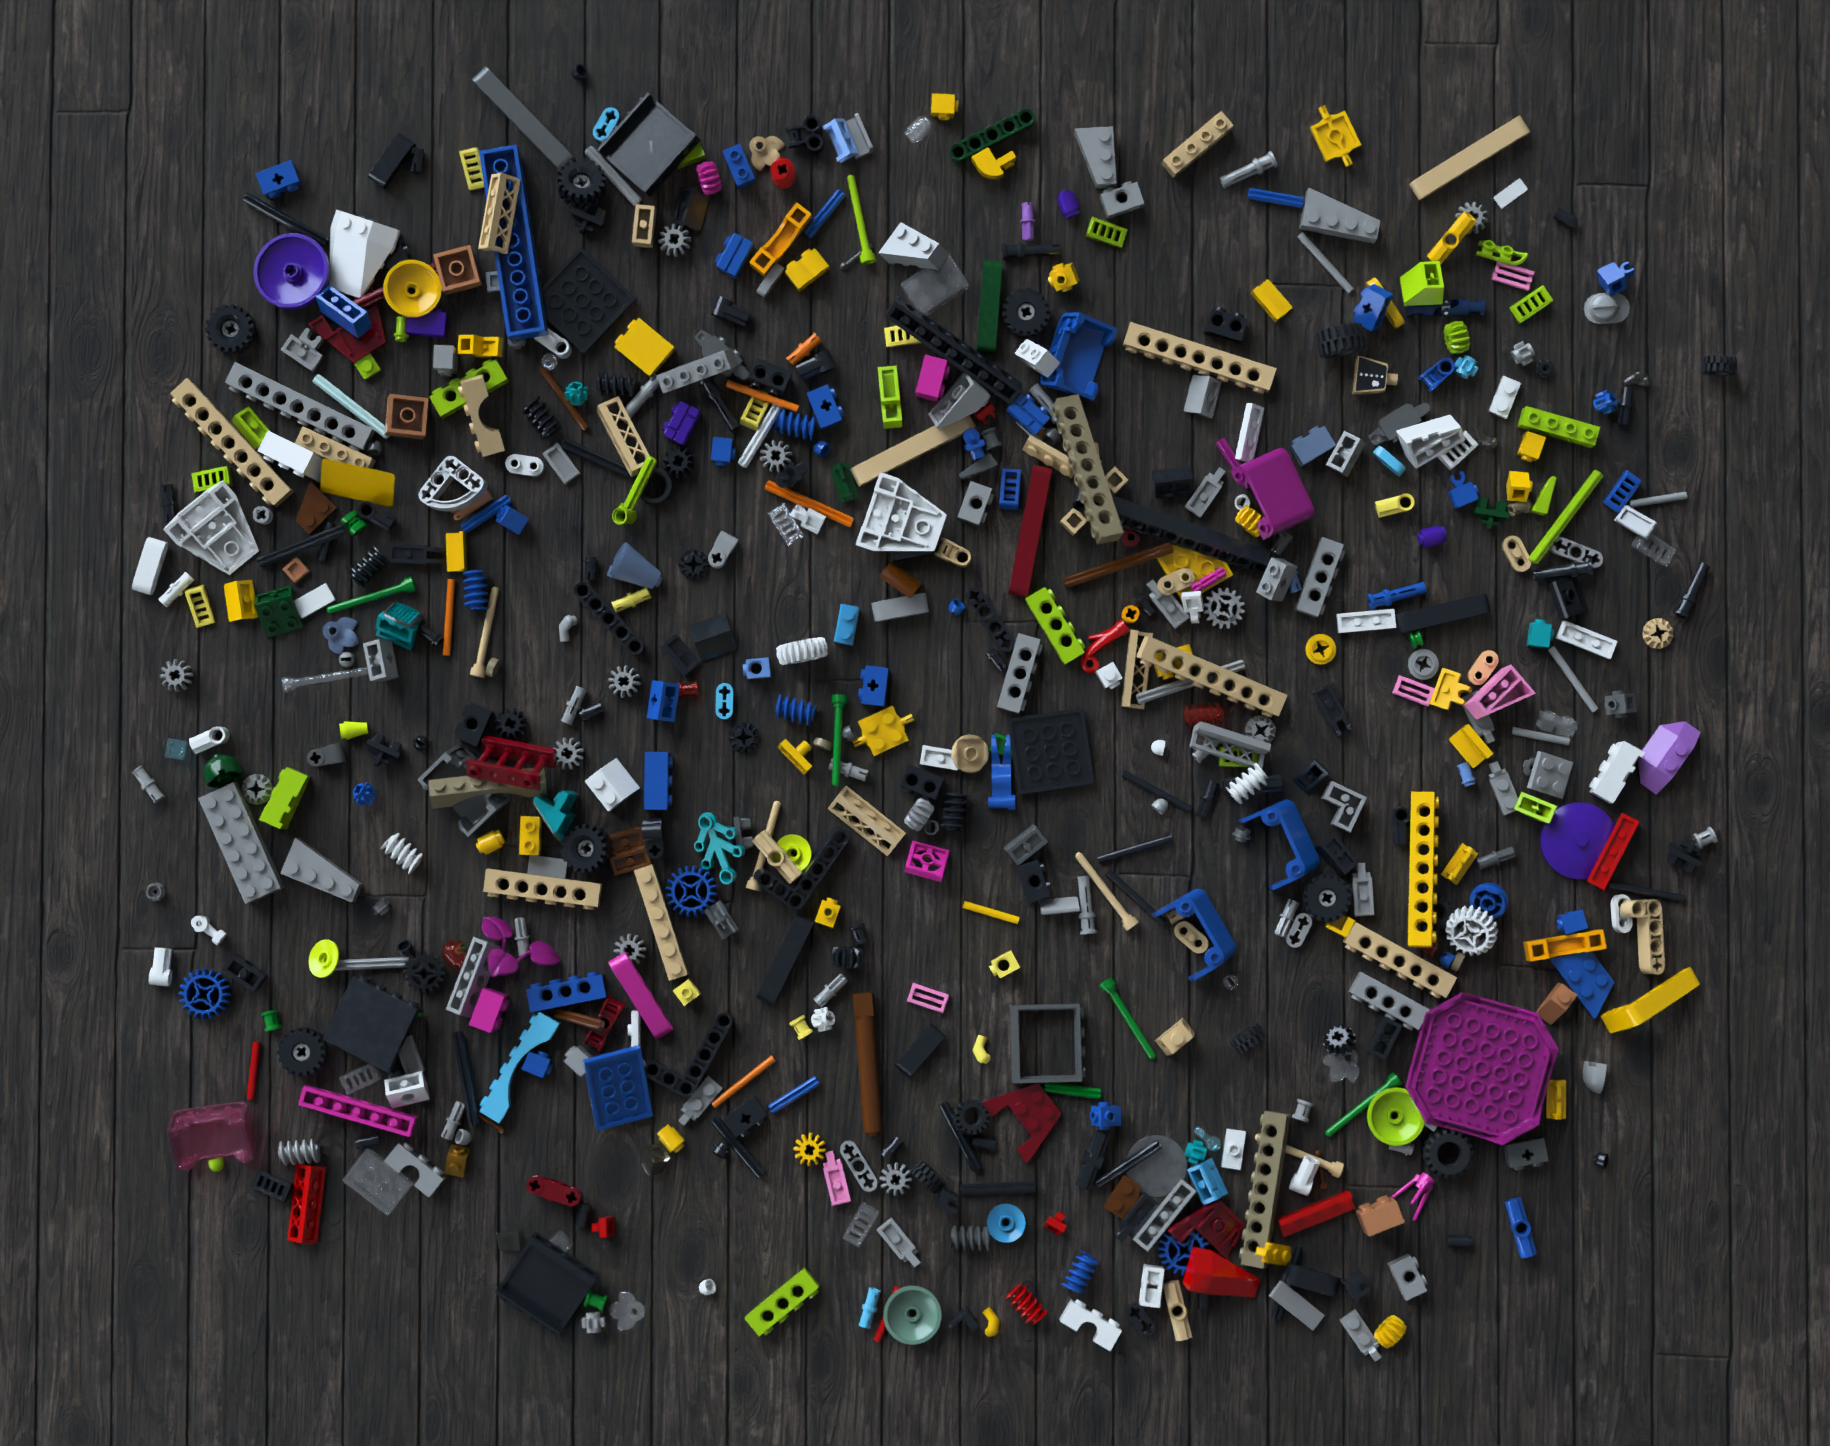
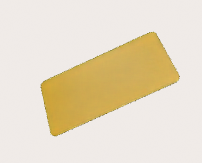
M322 459L320 485L322 492L360 501H369L388 507L393 506L394 474Z

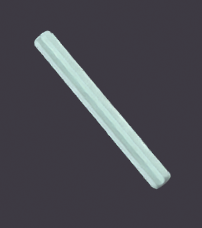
M320 374L315 376L313 383L385 439L389 437L384 435V424Z

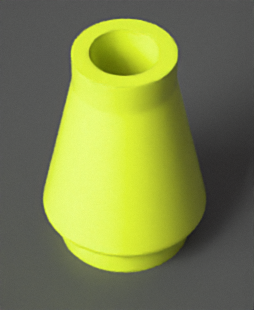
M344 721V723L339 724L341 739L346 738V740L363 734H368L367 722Z

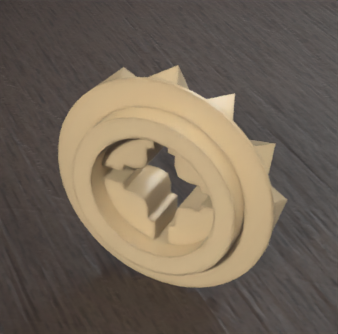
M1662 618L1648 621L1643 628L1644 641L1648 646L1655 649L1666 647L1674 637L1673 628L1670 623ZM1656 628L1659 631H1665L1660 639L1658 636H1651V634L1656 632Z

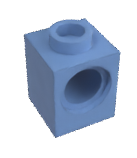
M769 657L746 659V664H743V675H747L748 680L770 678ZM758 663L762 666L759 674L752 673L751 667L753 664Z

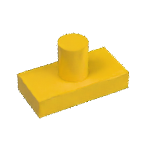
M785 739L777 747L803 775L811 769L812 765L804 758L812 749L806 741H803L794 748Z

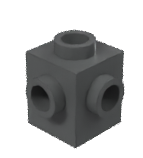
M1620 690L1612 691V695L1605 696L1604 706L1606 714L1614 715L1615 718L1626 717V713L1637 712L1635 693L1624 694V691Z

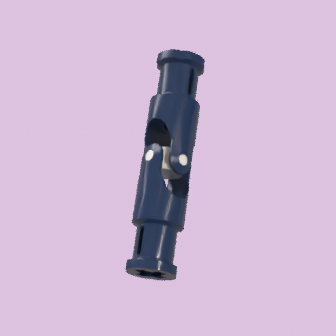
M1443 299V304L1406 306L1407 316H1484L1485 314L1484 300Z

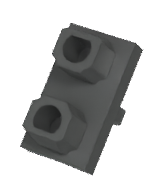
M733 817L734 827L738 831L736 844L742 845L744 849L754 847L753 837L742 838L741 830L751 829V820ZM728 839V842L734 845L733 839Z
M721 900L710 906L709 909L704 910L722 940L739 929Z

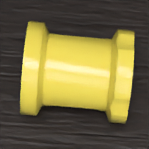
M804 1015L789 1023L790 1026L794 1027L799 1040L813 1032L804 1020Z

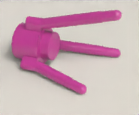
M1424 1172L1420 1176L1416 1174L1410 1182L1392 1195V1198L1395 1199L1417 1182L1415 1186L1419 1190L1412 1199L1411 1205H1414L1422 1192H1424V1195L1415 1212L1413 1221L1417 1220L1430 1191L1434 1188L1432 1185L1435 1181Z

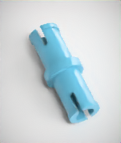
M871 1287L868 1289L866 1302L862 1305L863 1313L859 1326L868 1329L871 1328L874 1312H877L878 1308L876 1305L881 1293L879 1289H872Z

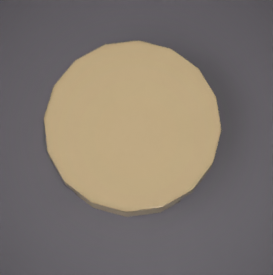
M969 734L961 736L952 747V761L956 768L962 772H978L988 761V746L979 736Z

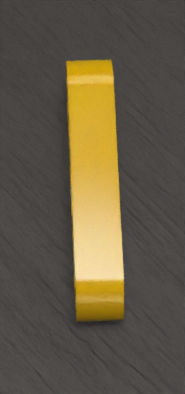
M1375 277L1366 282L1367 287L1376 284L1383 288ZM1391 301L1385 315L1392 326L1397 329L1405 324Z

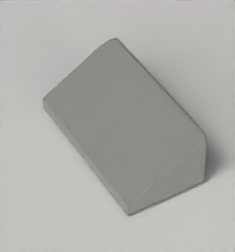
M1076 896L1040 900V912L1042 915L1080 911Z

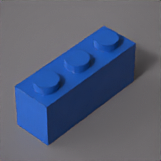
M328 285L315 296L320 311L355 337H361L372 328L367 311L332 286Z
M645 752L644 810H669V806H672V794H669V787H672L673 778L672 775H669V768L673 767V756H669V752Z

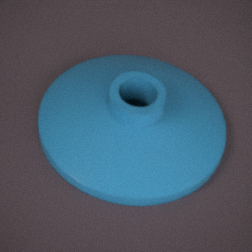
M1000 1204L989 1213L987 1228L994 1239L1004 1243L1017 1240L1024 1232L1025 1217L1018 1207L1012 1204ZM1004 1219H1008L1010 1223L1009 1225L1004 1226L1002 1224V1221Z

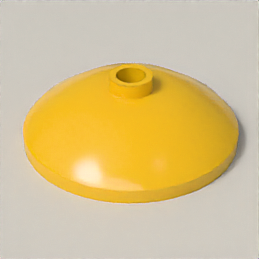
M405 260L399 262L388 271L384 280V297L388 305L402 316H424L436 307L441 297L442 288L437 273L432 267L422 261ZM413 288L415 290V293L410 294L408 292V289Z

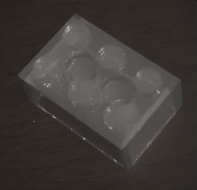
M949 255L939 270L923 268L900 283V288L912 306L927 316L967 290L969 283L951 255Z
M368 1148L342 1181L389 1216L414 1185V1182L402 1172H396L384 1162L385 1159L371 1148Z

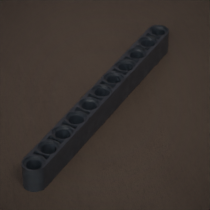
M1077 487L1072 506L1075 510L1085 513L1086 508L1080 500V490ZM1112 495L1121 526L1258 574L1265 573L1273 556L1272 552L1268 549ZM1094 502L1095 505L1101 506L1098 502Z

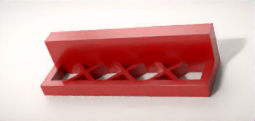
M1621 813L1586 882L1598 887L1601 891L1605 890L1639 823L1638 820Z
M296 1163L287 1240L300 1244H317L326 1166ZM303 1169H306L305 1178L303 1179L302 1171ZM301 1189H302V1191H303V1196H302V1198L300 1197V1190H301ZM298 1209H300V1211H301V1212H300V1217H298V1214H297V1213H298ZM296 1228L298 1229V1237H295Z
M1346 1190L1278 1217L1276 1220L1283 1237H1286L1356 1208L1352 1201L1351 1193Z

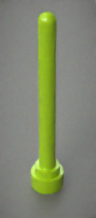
M849 175L847 180L862 246L861 264H872L876 262L875 253L869 247L855 177Z

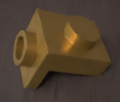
M452 1144L447 1154L444 1174L463 1178L470 1148Z

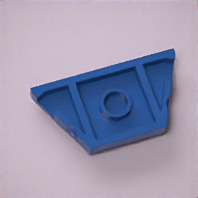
M1593 952L1573 953L1549 958L1570 989L1577 994L1576 997L1592 1019H1595L1614 981Z

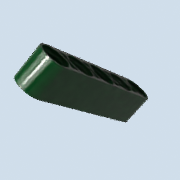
M1023 109L953 144L949 155L951 161L956 164L963 163L987 147L991 149L1030 129L1035 121L1034 112L1030 109ZM1024 115L1030 116L1031 121L1029 123L1022 122L1021 117ZM1006 124H1012L1014 126V130L1008 132L1004 129V126ZM994 132L997 138L990 140L987 138V134ZM972 141H978L980 143V147L977 149H973L970 146V143ZM957 149L962 150L963 156L955 157L953 152Z
M983 260L976 349L979 353L995 354L1002 261Z

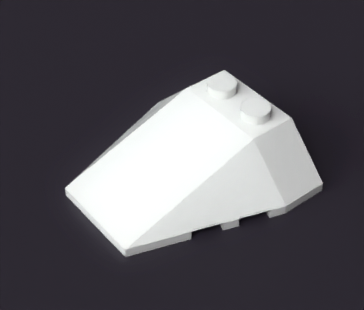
M336 210L330 228L329 285L337 291L358 298L364 296L375 280L374 276L378 270L382 269L385 265L383 262L389 253L392 254L400 230Z
M880 472L855 545L872 551H935L947 514L899 478Z
M224 481L207 489L180 511L163 529L177 545L187 549L197 557L199 556L228 575L259 551L237 496Z

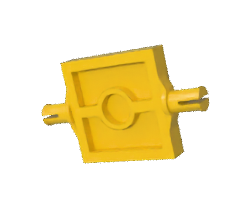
M1321 106L1318 110L1323 119L1319 123L1310 126V130L1325 162L1341 157L1345 167L1353 164L1348 155L1349 152L1360 147L1361 143L1345 111L1329 115L1326 106Z
M893 705L859 720L858 723L862 729V736L852 742L855 748L866 743L870 747L873 756H876L908 741L904 725L914 721L911 718L913 716L909 714L900 718L896 714Z

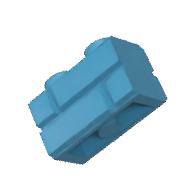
M840 605L834 643L853 646L860 607Z
M1212 1158L1187 1169L1203 1205L1228 1194Z

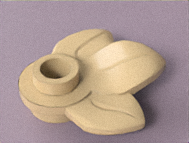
M757 136L751 139L749 149L752 152V165L759 171L763 169L765 164L771 166L774 160L781 158L778 151L785 146L783 141L774 136L767 138ZM758 142L762 144L760 150L756 148Z

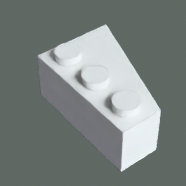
M267 431L258 449V452L264 454L263 458L271 463L276 460L279 462L278 466L286 470L292 468L294 469L293 473L302 478L306 475L321 482V461L324 458Z
M1625 741L1617 742L1616 745L1612 744L1608 751L1610 756L1607 761L1604 760L1599 767L1600 774L1597 778H1593L1589 786L1591 788L1589 793L1609 804L1614 803L1626 784L1625 781L1628 775L1635 770L1634 765L1638 757H1643L1645 754L1642 750Z

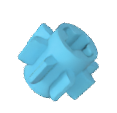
M1465 355L1463 358L1459 357L1455 362V367L1457 368L1455 373L1465 379H1468L1469 375L1473 377L1479 369L1475 366L1477 361L1468 355Z

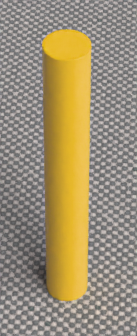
M964 901L962 907L1018 924L1020 918Z

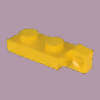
M1266 1242L1265 1248L1257 1247L1256 1255L1262 1256V1262L1287 1266V1262L1291 1259L1292 1247Z

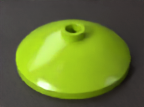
M1393 1087L1379 1092L1372 1099L1368 1107L1367 1122L1371 1132L1377 1139L1388 1145L1400 1146L1412 1142L1419 1136L1425 1124V1120L1407 1089ZM1393 1112H1396L1398 1115L1396 1119L1391 1118Z

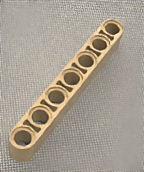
M1519 115L1418 177L1409 186L1420 201L1521 139L1530 130Z
M970 415L941 429H938L935 425L854 466L850 471L860 487L878 478L880 472L886 474L963 435L967 429H974L976 426Z

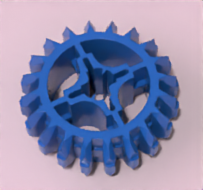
M693 865L692 871H689V866H685L686 872L684 873L679 868L678 872L680 875L677 876L675 873H672V877L675 880L668 879L667 881L672 884V887L665 888L666 890H671V894H667L666 898H673L668 904H676L673 908L674 911L681 908L680 915L687 911L686 915L690 917L691 911H693L694 916L697 917V910L705 914L703 907L709 909L710 905L708 902L715 903L711 895L717 896V892H712V889L717 888V885L711 886L710 884L715 879L710 878L708 880L707 877L710 875V872L708 871L703 875L704 868L702 867L696 872L695 865ZM688 875L700 877L694 884H688L682 879ZM704 882L707 886L706 899L699 893V888ZM678 883L684 889V895L680 900L676 896ZM698 884L695 891L697 896H687V887L692 888ZM694 898L701 905L687 907L683 904L688 899Z
M203 968V972L200 969H196V975L193 972L189 973L191 979L183 978L184 982L187 983L186 985L180 984V988L184 989V991L178 992V995H184V999H180L179 1002H186V1005L182 1007L183 1010L190 1008L188 1015H192L195 1012V1019H198L201 1015L202 1020H206L207 1014L210 1019H213L214 1013L220 1016L221 1011L219 1008L224 1011L227 1008L223 1003H230V1000L225 998L226 996H231L232 993L226 992V989L231 988V986H224L223 983L227 982V978L220 980L222 973L219 972L215 976V969H211L210 972L208 968ZM208 978L215 984L207 987L199 979ZM195 984L196 995L191 999V988ZM219 989V999L215 1004L213 995ZM210 990L206 995L208 998H199L204 993L203 991ZM200 1001H203L206 1003V1005H209L211 1009L204 1010L197 1007L195 1004Z
M1194 1229L1189 1234L1191 1236L1182 1243L1175 1239L1172 1234L1163 1232L1166 1240L1159 1239V1242L1163 1243L1164 1246H1158V1250L1164 1252L1159 1253L1158 1256L1159 1258L1165 1257L1161 1261L1163 1265L1169 1262L1167 1265L1168 1271L1174 1267V1274H1177L1180 1269L1181 1275L1184 1276L1188 1264L1182 1265L1177 1264V1262L1184 1257L1190 1258V1255L1185 1252L1179 1253L1181 1250L1177 1243L1183 1247L1188 1245L1187 1249L1191 1254V1248L1196 1239L1198 1240L1199 1248L1208 1246L1209 1242L1202 1241L1205 1238L1202 1235L1199 1236L1200 1233L1197 1230L1194 1232ZM1170 1242L1176 1247V1253L1172 1260L1168 1253Z

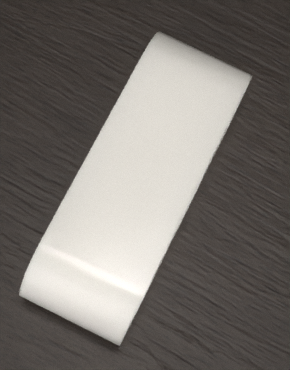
M152 537L147 538L134 576L132 590L148 595L153 594L167 552L168 542Z

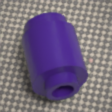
M1069 189L1059 192V196L1056 199L1062 215H1065L1066 219L1079 215L1080 206L1074 191L1070 192Z
M1437 525L1421 529L1420 534H1417L1419 545L1428 548L1443 544L1444 541H1447L1445 528Z

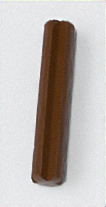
M557 1008L554 1013L555 1018L602 1031L605 1026V1022L565 1009Z

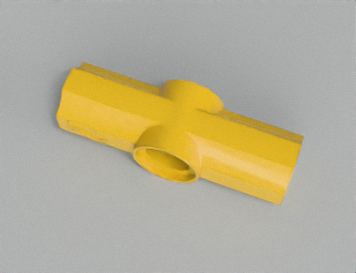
M1464 211L1429 252L1427 257L1431 261H1440L1441 265L1476 224L1475 218ZM1449 234L1455 235L1457 239L1455 243L1448 241L1447 236Z

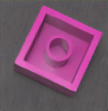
M929 355L924 356L916 388V397L938 402L939 398H943L945 391L943 380L948 379L950 366H947V360Z
M489 987L483 988L469 1025L489 1033L500 1029L503 1018H501L502 1012L507 1010L510 1000H508L509 995Z

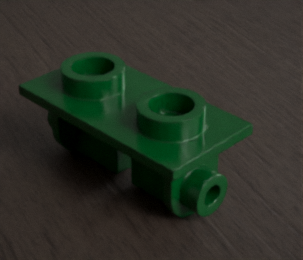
M848 462L837 463L835 466L830 467L841 504L858 499L859 496Z

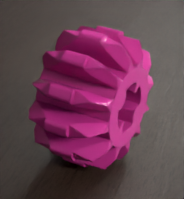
M710 161L697 165V176L703 193L708 195L721 191V180L715 163Z

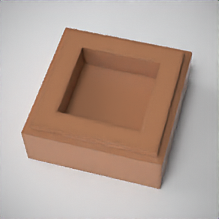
M297 556L282 569L295 584L310 572Z

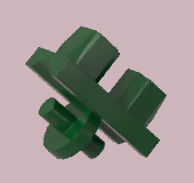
M1479 498L1476 507L1472 510V515L1487 517V519L1480 518L1479 521L1481 524H1486V530L1490 531L1492 526H1499V521L1493 520V518L1509 519L1510 513L1507 512V502L1496 501L1495 510L1488 509L1490 499Z

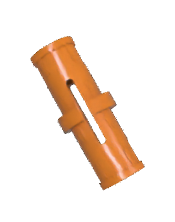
M813 333L804 343L798 344L799 347L786 359L795 367L806 355L809 356L810 352L822 343V340Z

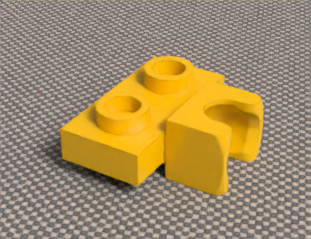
M1442 668L1429 704L1448 711L1452 702L1464 706L1466 701L1461 699L1460 695L1463 692L1471 693L1472 688L1459 683L1462 676L1460 673Z

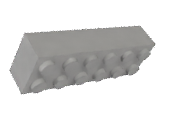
M233 782L198 798L245 904L252 903L285 888L249 806L243 797L239 784Z

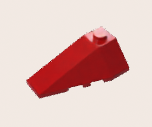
M1194 1246L1192 1247L1183 1279V1284L1189 1291L1242 1297H1255L1260 1282L1258 1277L1236 1266L1226 1258L1224 1259L1214 1251Z

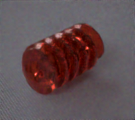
M1214 702L1213 708L1210 703H1206L1205 708L1202 703H1199L1198 709L1195 704H1191L1190 710L1187 705L1183 706L1185 726L1188 723L1189 727L1192 728L1193 723L1198 724L1200 721L1205 723L1211 721L1214 726L1217 720L1221 726L1224 723L1222 703L1219 706L1218 702Z

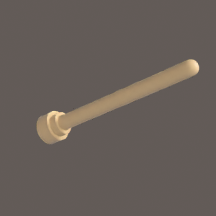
M497 587L491 589L477 661L471 667V676L485 678L486 675L485 666L483 665L499 592Z
M779 801L773 803L766 828L771 837L781 806ZM761 851L759 852L754 873L756 870L764 867L766 857ZM750 877L746 888L761 892V887L756 884L753 877Z
M1080 852L1076 853V859L1123 919L1122 926L1128 931L1139 921L1135 916L1128 915L1084 855Z
M1286 1145L1285 1153L1303 1159L1304 1155L1312 1156L1320 1161V1167L1327 1169L1332 1176L1340 1177L1344 1167L1343 1163L1338 1161L1330 1163Z

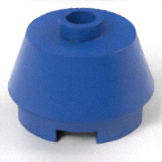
M1489 882L1478 885L1470 894V906L1473 905L1476 910L1480 907L1481 912L1487 910V916H1493V919L1503 915L1508 907L1507 895L1496 883Z

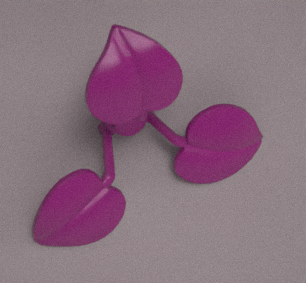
M484 917L482 919L481 928L484 935L493 941H502L501 949L494 948L488 954V965L492 977L498 975L506 976L516 972L518 962L527 955H531V960L539 965L549 966L560 962L556 951L549 944L542 941L532 942L529 946L530 950L526 951L518 959H515L511 954L504 951L506 939L511 938L513 935L509 924L497 917Z

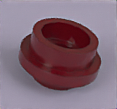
M1129 528L1123 531L1121 541L1125 546L1134 547L1139 543V532ZM1129 534L1134 535L1133 541L1127 539Z

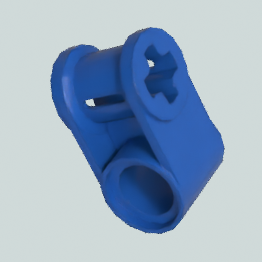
M1443 358L1421 374L1418 379H1422L1429 388L1428 391L1431 392L1454 371L1455 363L1450 358ZM1441 363L1449 364L1450 371L1443 372L1441 370Z

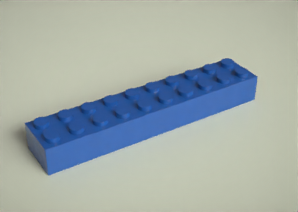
M516 144L479 151L486 201L491 174L504 173L521 179L508 254L494 251L507 337L510 341H517L549 335L521 150ZM506 180V188L510 192L513 190L514 182ZM507 198L502 203L505 211L510 207ZM504 217L499 220V225L503 230L507 224ZM498 236L495 246L502 248L503 240L501 236Z

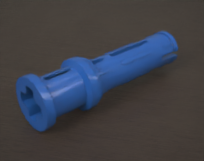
M1424 582L1392 591L1384 589L1377 594L1372 595L1369 593L1367 594L1368 605L1371 611L1375 610V607L1390 606L1394 601L1426 594V586Z

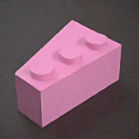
M1508 665L1500 669L1464 706L1475 719H1479L1536 693L1512 665Z

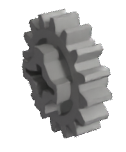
M1218 588L1217 594L1212 591V597L1207 596L1205 598L1208 603H1204V607L1207 610L1203 614L1209 615L1206 621L1212 620V626L1219 624V629H1222L1223 625H1225L1229 629L1230 623L1235 626L1237 625L1235 620L1242 619L1239 614L1245 612V610L1240 608L1244 605V602H1239L1241 595L1236 597L1235 590L1229 593V588H1226L1224 592H1222L1221 588ZM1220 596H1228L1231 599L1229 601L1223 600ZM1214 601V603L1216 604V607H1215V611L1212 612V611H1211V605H1212V602ZM1220 604L1228 606L1226 609L1227 613L1219 610L1221 608ZM1236 604V613L1234 615L1232 607ZM1221 616L1225 617L1228 621H1220L1216 618Z

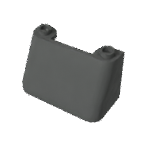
M458 744L446 751L417 780L421 783L423 789L429 791L428 780L467 776L466 760L478 761L479 759L466 745ZM509 793L478 795L454 804L452 807L461 816L458 822L460 831L467 837L474 834L511 800Z

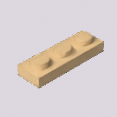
M1029 436L1022 449L1023 451L1060 471L1061 474L1070 478L1073 477L1074 471L1069 466V457L1036 437Z

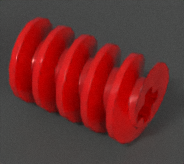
M787 158L774 160L770 168L774 184L782 189L791 187L796 179L793 163Z
M1021 1282L1007 1294L1005 1299L1012 1298L1013 1300L1010 1305L1017 1304L1018 1306L1015 1311L1022 1310L1023 1312L1020 1317L1027 1316L1028 1318L1025 1323L1032 1322L1033 1325L1047 1313V1310H1041L1042 1304H1036L1037 1298H1031L1032 1292H1026L1028 1287L1026 1285L1021 1286Z

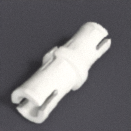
M184 572L174 584L171 583L169 585L170 588L158 600L168 607L178 596L183 594L182 592L194 579Z

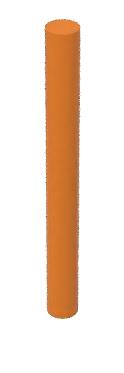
M731 380L727 381L726 387L796 413L799 410V405Z
M448 579L443 656H450L455 579Z
M772 1055L717 1097L711 1102L712 1106L716 1109L776 1062Z

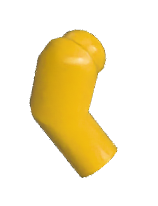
M988 1307L982 1313L989 1321L985 1334L988 1337L996 1336L999 1331L1000 1320L993 1310Z

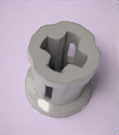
M258 506L253 511V519L262 525H267L272 522L273 513L264 506ZM261 512L265 513V519L261 518Z
M1708 827L1706 831L1699 834H1692L1693 840L1696 841L1695 845L1700 850L1705 845L1718 842L1716 834L1711 827Z
M1297 1099L1298 1105L1292 1117L1309 1122L1308 1115L1314 1104Z

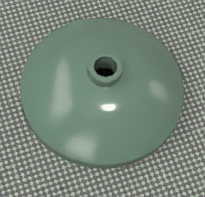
M905 1286L896 1290L888 1298L883 1313L884 1323L888 1332L896 1340L905 1344H920L929 1340L937 1332L941 1323V1307L937 1298L929 1290L920 1286ZM915 1310L916 1315L910 1316L909 1311Z

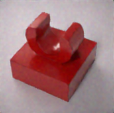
M988 401L984 407H981L973 415L984 424H987L985 417L990 414L995 418V413L993 412L995 408Z
M1058 1212L1054 1218L1050 1216L1045 1221L1043 1227L1060 1236L1067 1226L1062 1223L1065 1215Z
M614 1216L599 1218V1222L592 1223V1231H599V1238L615 1236Z

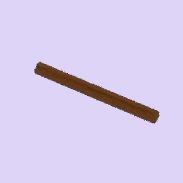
M1168 542L1063 578V582L1066 588H1070L1174 552L1173 547Z

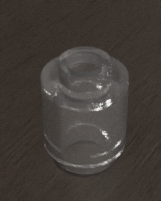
M919 116L906 128L907 131L904 132V135L913 144L920 142L932 131L930 127L932 123L927 117L924 116L922 118Z

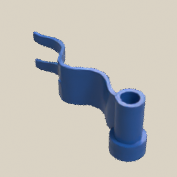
M1010 734L1006 736L1003 764H1000L996 737L991 735L992 797H988L989 809L1008 808V810H1016V797L1011 795Z

